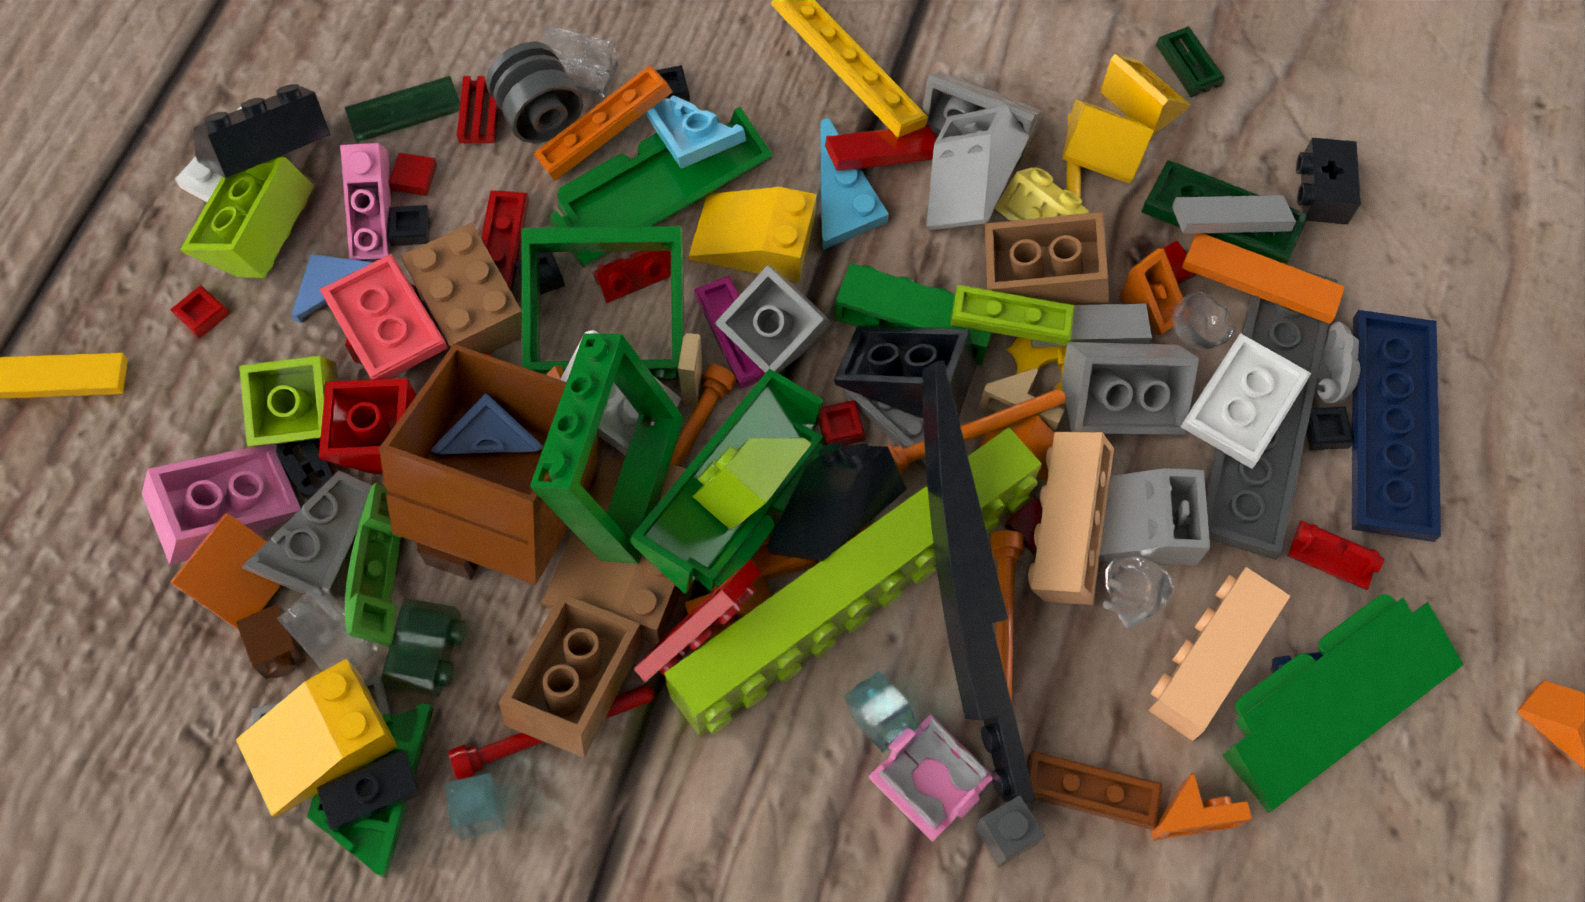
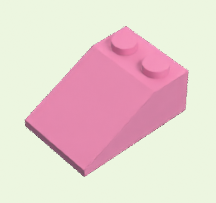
M273 444L248 447L147 469L142 491L145 504L170 565L187 561L225 513H229L258 534L291 519L301 509Z

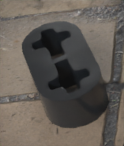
M313 440L276 445V453L298 490L307 500L322 487L320 486L315 489L307 475L308 473L315 471L323 485L334 475L327 462L319 458V450ZM299 445L306 457V460L299 463L291 450Z

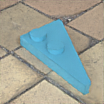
M674 95L669 99L664 98L645 113L681 169L746 141L742 126L735 124L732 128L718 122L716 114L699 110L696 105Z
M829 117L820 121L821 245L823 249L888 223L889 217L888 212L860 168L836 171L825 148L827 136L839 135Z

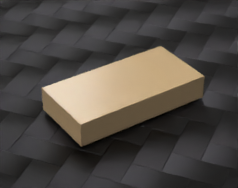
M686 333L683 336L678 371L682 403L685 406L696 407L700 397L703 378L700 334Z

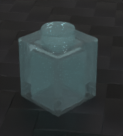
M879 671L867 680L857 684L853 690L844 695L853 721L882 753L890 749L888 746L906 728L914 731L918 729L909 701Z
M491 773L445 783L451 829L461 838L506 828L500 786Z

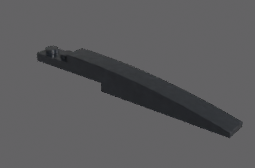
M942 360L922 370L925 461L930 519L948 641L965 719L983 720L984 726L981 728V737L986 750L992 755L995 770L992 771L994 789L998 796L1002 797L1003 802H1009L1021 796L1025 804L1036 800L992 623L1007 620L1008 616L945 362Z

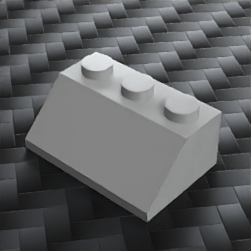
M943 72L929 75L926 82L922 111L929 117L926 125H929L931 130L940 134L949 116L1006 105L1030 136L1020 159L1016 163L1017 165H1021L1037 133L1042 114L1041 110L1033 108L1027 103H1020L1002 96L993 90L981 88L959 77H953Z
M1067 342L1062 385L1066 393V407L1071 432L1185 435L1186 430L1181 428V425L1190 412L1199 358L1177 344Z

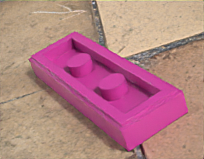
M730 276L695 288L694 294L731 372L737 378L736 382L739 388L742 389L757 383L765 372L715 324L720 316L739 297Z

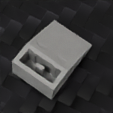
M1006 105L953 115L947 118L934 143L926 224L929 230L985 224L992 216L999 197L1006 187L1007 181L1030 137Z
M1160 468L1110 476L1099 562L1197 566L1210 549L1204 470Z

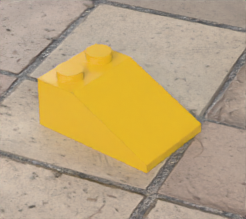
M783 187L710 194L705 198L689 253V260L760 274L769 265L780 271L788 280L800 282L816 220L817 194Z
M347 659L306 680L236 739L270 814L274 818L317 794L316 787L356 771L398 747L361 674Z

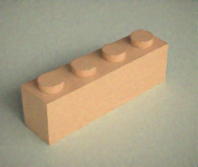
M1054 432L1053 446L1047 450L1046 465L1049 470L1047 485L1042 486L1040 493V502L1043 508L1041 523L1036 525L1034 533L1037 552L1035 563L1030 565L1028 572L1031 590L1044 602L1093 605L1114 447L1103 432Z
M1247 567L1244 568L1237 578L1230 574L1215 594V596L1222 599L1216 609L1213 610L1207 607L1195 624L1194 628L1200 631L1195 641L1191 643L1186 639L1173 657L1172 661L1177 663L1178 667L1171 677L1163 673L1150 692L1156 700L1148 711L1191 741H1194L1205 731L1290 598L1289 594Z

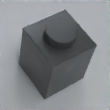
M1021 796L983 816L975 826L998 867L1036 846L1045 836Z

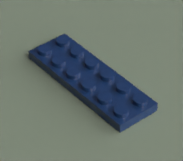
M1358 310L1353 317V336L1359 340L1358 361L1361 372L1352 396V436L1354 441L1352 444V530L1435 542L1441 537L1437 321Z

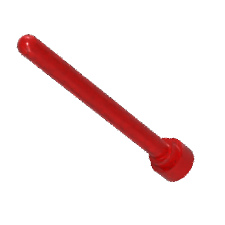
M642 686L616 696L605 719L651 702L655 696L654 690L650 686ZM520 732L478 749L475 745L467 748L463 744L448 750V755L456 779L461 784L476 778V773L483 771V765L544 743V741Z

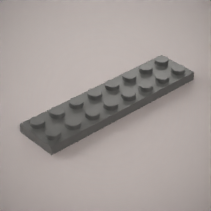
M1308 272V273H1310V274H1313V275H1316V276H1319V277H1321V278H1324V279H1327V280H1329V281H1332V282L1337 283V280H1336V279H1333V278H1329V277H1325V276H1322V275H1318V274H1315V273ZM1254 295L1250 296L1242 334L1307 370L1311 375L1253 469L1215 448L1206 486L1209 537L1212 541L1277 560L1282 554L1328 323Z

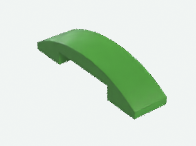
M375 483L367 497L351 553L345 592V625L347 635L388 647L392 644L398 606L391 603L401 536L392 534L386 496L388 490L385 489L384 485Z

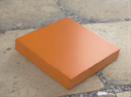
M229 513L223 515L170 581L173 586L238 631L236 622L262 611L281 586L278 583L242 569V566L267 541Z

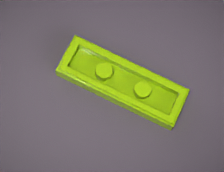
M957 284L950 325L1067 346V342L1071 340L1075 305Z

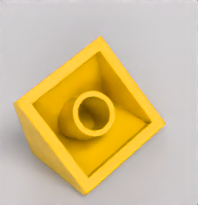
M1114 54L1110 59L1100 93L1130 119L1144 123L1153 129L1152 136L1190 107L1191 104L1140 60L1119 54Z
M1076 99L1072 108L1062 160L1130 184L1154 130L1144 123Z

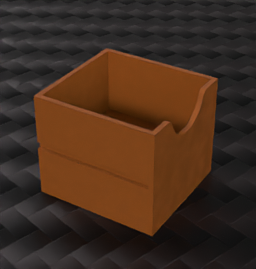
M453 344L379 447L385 489L388 490L386 496L392 534L536 585L569 528L530 488L542 450L529 453L436 455L431 449L485 393L544 447L566 382ZM598 430L580 481V485L588 493L597 476ZM546 472L544 481L552 482V479L548 476L549 472Z

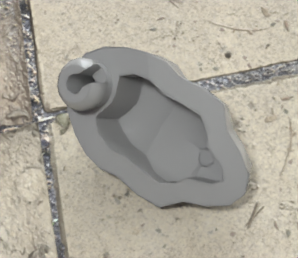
M1340 321L1332 323L1327 329L1315 388L1316 394L1326 403L1342 402L1348 398L1354 391L1361 372L1358 361L1359 340L1352 335L1349 327Z

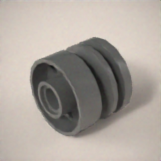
M534 41L516 45L497 57L488 69L485 80L487 89L492 98L495 99L498 108L503 111L504 118L514 135L521 141L528 143L549 141L579 118L584 105L582 95L573 80L566 74L565 68L558 60L556 53L547 44Z

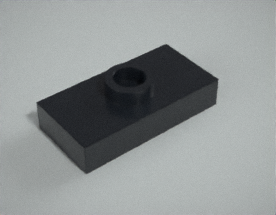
M404 750L316 787L330 830L335 833L422 795L408 754Z

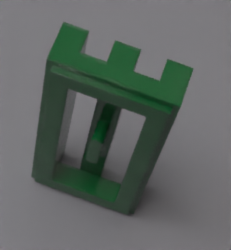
M1189 26L1158 37L1156 47L1191 98L1197 96L1200 90L1205 93L1210 91L1211 86L1215 88L1222 86L1225 77ZM1179 39H1182V40H1183V42L1185 43V45L1187 46V48H1188L1190 51H1187V50L1185 49V47L1183 46V44L1181 43V41H1180ZM1196 61L1207 75V78H1205L1201 70L1196 65Z

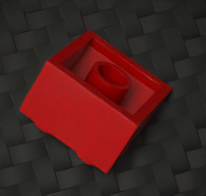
M408 378L326 382L319 458L370 474H383L379 447L417 396Z

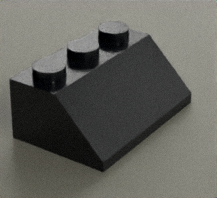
M290 84L277 89V95L270 98L247 100L241 104V109L229 114L227 112H217L207 116L204 119L205 123L194 127L195 156L197 161L222 177L228 178L330 136L331 134L316 93L298 84Z

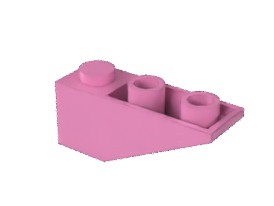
M379 143L340 145L349 259H381L389 255L390 248L388 229L392 190L388 183L391 177L389 149Z

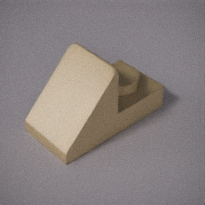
M1032 369L987 383L983 390L979 408L993 414L1034 398L1029 393L1039 369ZM1056 406L1036 415L1055 432L1064 409Z

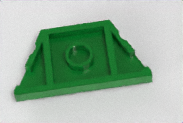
M422 703L416 705L414 710L393 716L389 713L382 715L398 747L368 765L404 750L408 754L414 774L416 775L434 708L430 704ZM317 793L312 798L307 818L369 867L375 874L388 878L408 801L335 833L330 830L319 794Z

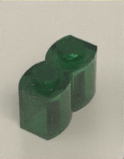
M405 598L397 618L394 638L389 647L382 672L381 681L388 688L439 697L443 687H449L454 673V662L450 661V655L454 646L461 644L465 633V621L461 620V614L457 608Z

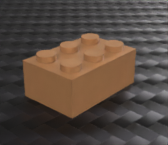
M1103 212L985 224L987 290L1071 305L1110 303Z
M472 222L401 255L418 292L449 349L453 344L482 354H487L522 338V310Z
M561 593L499 701L504 725L585 758L642 648L640 623Z

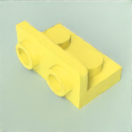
M1037 167L1017 171L994 208L1010 221L1089 213V210L1081 205L1082 200L1079 196L1069 190L1059 188L1052 182L1053 177L1048 172Z

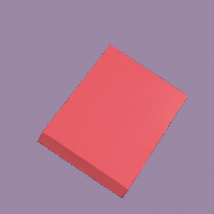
M392 253L319 289L371 380L390 379L448 349L446 342Z

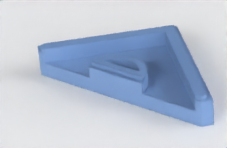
M311 254L291 314L294 321L304 322L308 314L327 304L319 289L373 262Z
M485 393L438 441L431 451L436 455L540 452L543 449V445Z

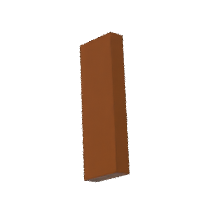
M1036 751L1030 752L1027 768L1035 800L1151 830L1156 827L1162 783Z

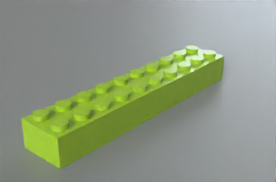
M1009 427L968 456L987 534L1000 523L998 519L1005 513L1010 511L1012 514H1015L1030 502L1031 497L1029 494L1038 484L1036 477L1042 465ZM925 486L834 551L823 562L820 561L664 673L670 698L699 737L708 731L712 735L721 731L732 721L731 714L743 705L747 709L755 706L767 695L766 689L778 680L785 683L793 678L802 669L801 663L813 654L816 658H819L827 653L836 644L835 638L844 631L848 630L850 633L857 631L870 619L868 615L880 605L884 609L891 606L903 595L902 589L913 581L916 584H920L936 570L934 567L936 560L928 487Z

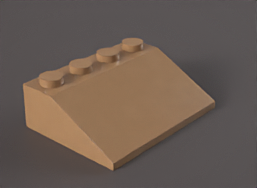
M604 458L589 492L590 496L606 513L608 512L624 460ZM669 465L658 503L686 468ZM572 531L543 598L542 606L552 609L560 594L563 593L640 623L641 639L657 644L665 635L682 591L645 556L641 555L639 564L601 561Z

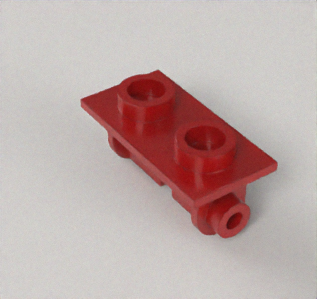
M637 251L630 254V257L625 260L620 258L606 265H598V270L593 271L592 274L597 285L601 287L605 302L609 303L671 277L670 251Z
M1302 520L1299 521L1287 555L1292 559L1365 590L1369 589L1373 573H1378L1384 563V557L1379 556L1378 550H1371L1317 527L1316 524H1309Z

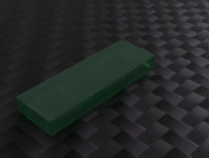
M447 76L345 107L353 135L358 143L459 112L460 101L451 77Z

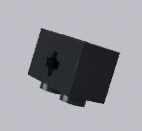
M1311 138L1305 151L1299 153L1296 161V173L1301 175L1297 203L1302 205L1303 212L1309 215L1306 221L1348 225L1361 205L1357 141Z

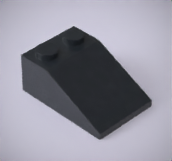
M857 326L835 375V385L913 416L923 418L922 370L937 361L944 360L959 418L977 367L970 330Z
M834 442L823 447L818 453L819 456L806 466L767 545L769 553L823 562L904 493L907 488L887 446H869L867 443L842 445L840 442Z

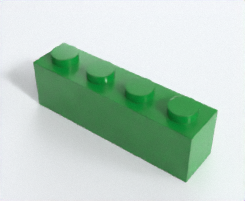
M850 263L835 301L834 320L854 327L969 329L950 325L955 294L949 290L928 287L916 283L908 277H896L882 273L868 265L860 266ZM969 329L977 365L982 366L992 333Z

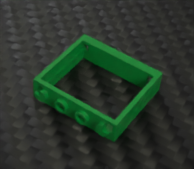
M682 227L522 228V367L546 375L554 366H561L564 372L570 362L540 361V253L671 251L672 359H648L642 361L658 380H675L676 374H679L678 366L683 336H685L684 239Z
M583 334L530 488L601 561L639 564L642 554L630 543V538L658 503L684 417L623 334ZM613 383H615L639 416L608 512L606 513L580 485V481ZM546 472H549L548 476L552 479V482L544 481Z

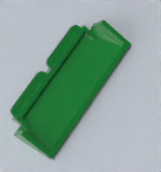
M741 107L734 110L730 122L725 125L731 128L735 124L742 126L746 141L682 169L658 133H655L638 144V156L630 159L625 154H618L561 186L557 192V208L564 217H561L558 211L550 214V228L657 226L769 161L773 155ZM571 252L583 268L611 253Z
M769 368L631 535L630 543L684 594L688 592L697 579L710 591L715 586L719 587L749 559L752 560L773 532L775 524L769 515L773 510L779 513L784 512L806 466L819 456V451L825 447L821 445L823 436L813 431L818 424L824 400ZM749 438L807 439L811 445L769 500L732 530L693 498V495L702 486V483L698 480L700 474L713 460L716 461L730 445L738 449Z
M1379 595L1318 641V649L1323 655L1320 659L1315 661L1312 656L1305 653L1297 655L1235 702V711L1240 716L1235 723L1245 734V737L1222 754V756L1268 813L1464 665L1429 602H1426L1412 613L1404 597L1396 601L1390 595Z

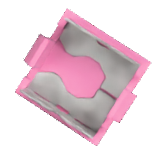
M931 714L915 731L906 728L888 746L892 750L890 756L869 775V779L932 842L957 817L962 819L980 800L978 795L992 781V773Z

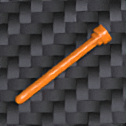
M710 364L702 378L704 383L702 390L704 392L675 444L669 465L682 466L718 398L723 399L725 393L730 394L737 378L727 368L717 364Z
M1055 389L962 425L960 427L964 442L1059 406L1066 401V393L1061 389ZM924 440L903 449L901 445L894 448L892 444L887 446L901 475H903L902 470L910 468L909 463L925 457Z
M1000 530L991 533L990 548L992 554H994V560L998 562V580L1008 619L996 622V642L1012 703L1015 562L1019 561V555L1024 552V535L1017 531Z

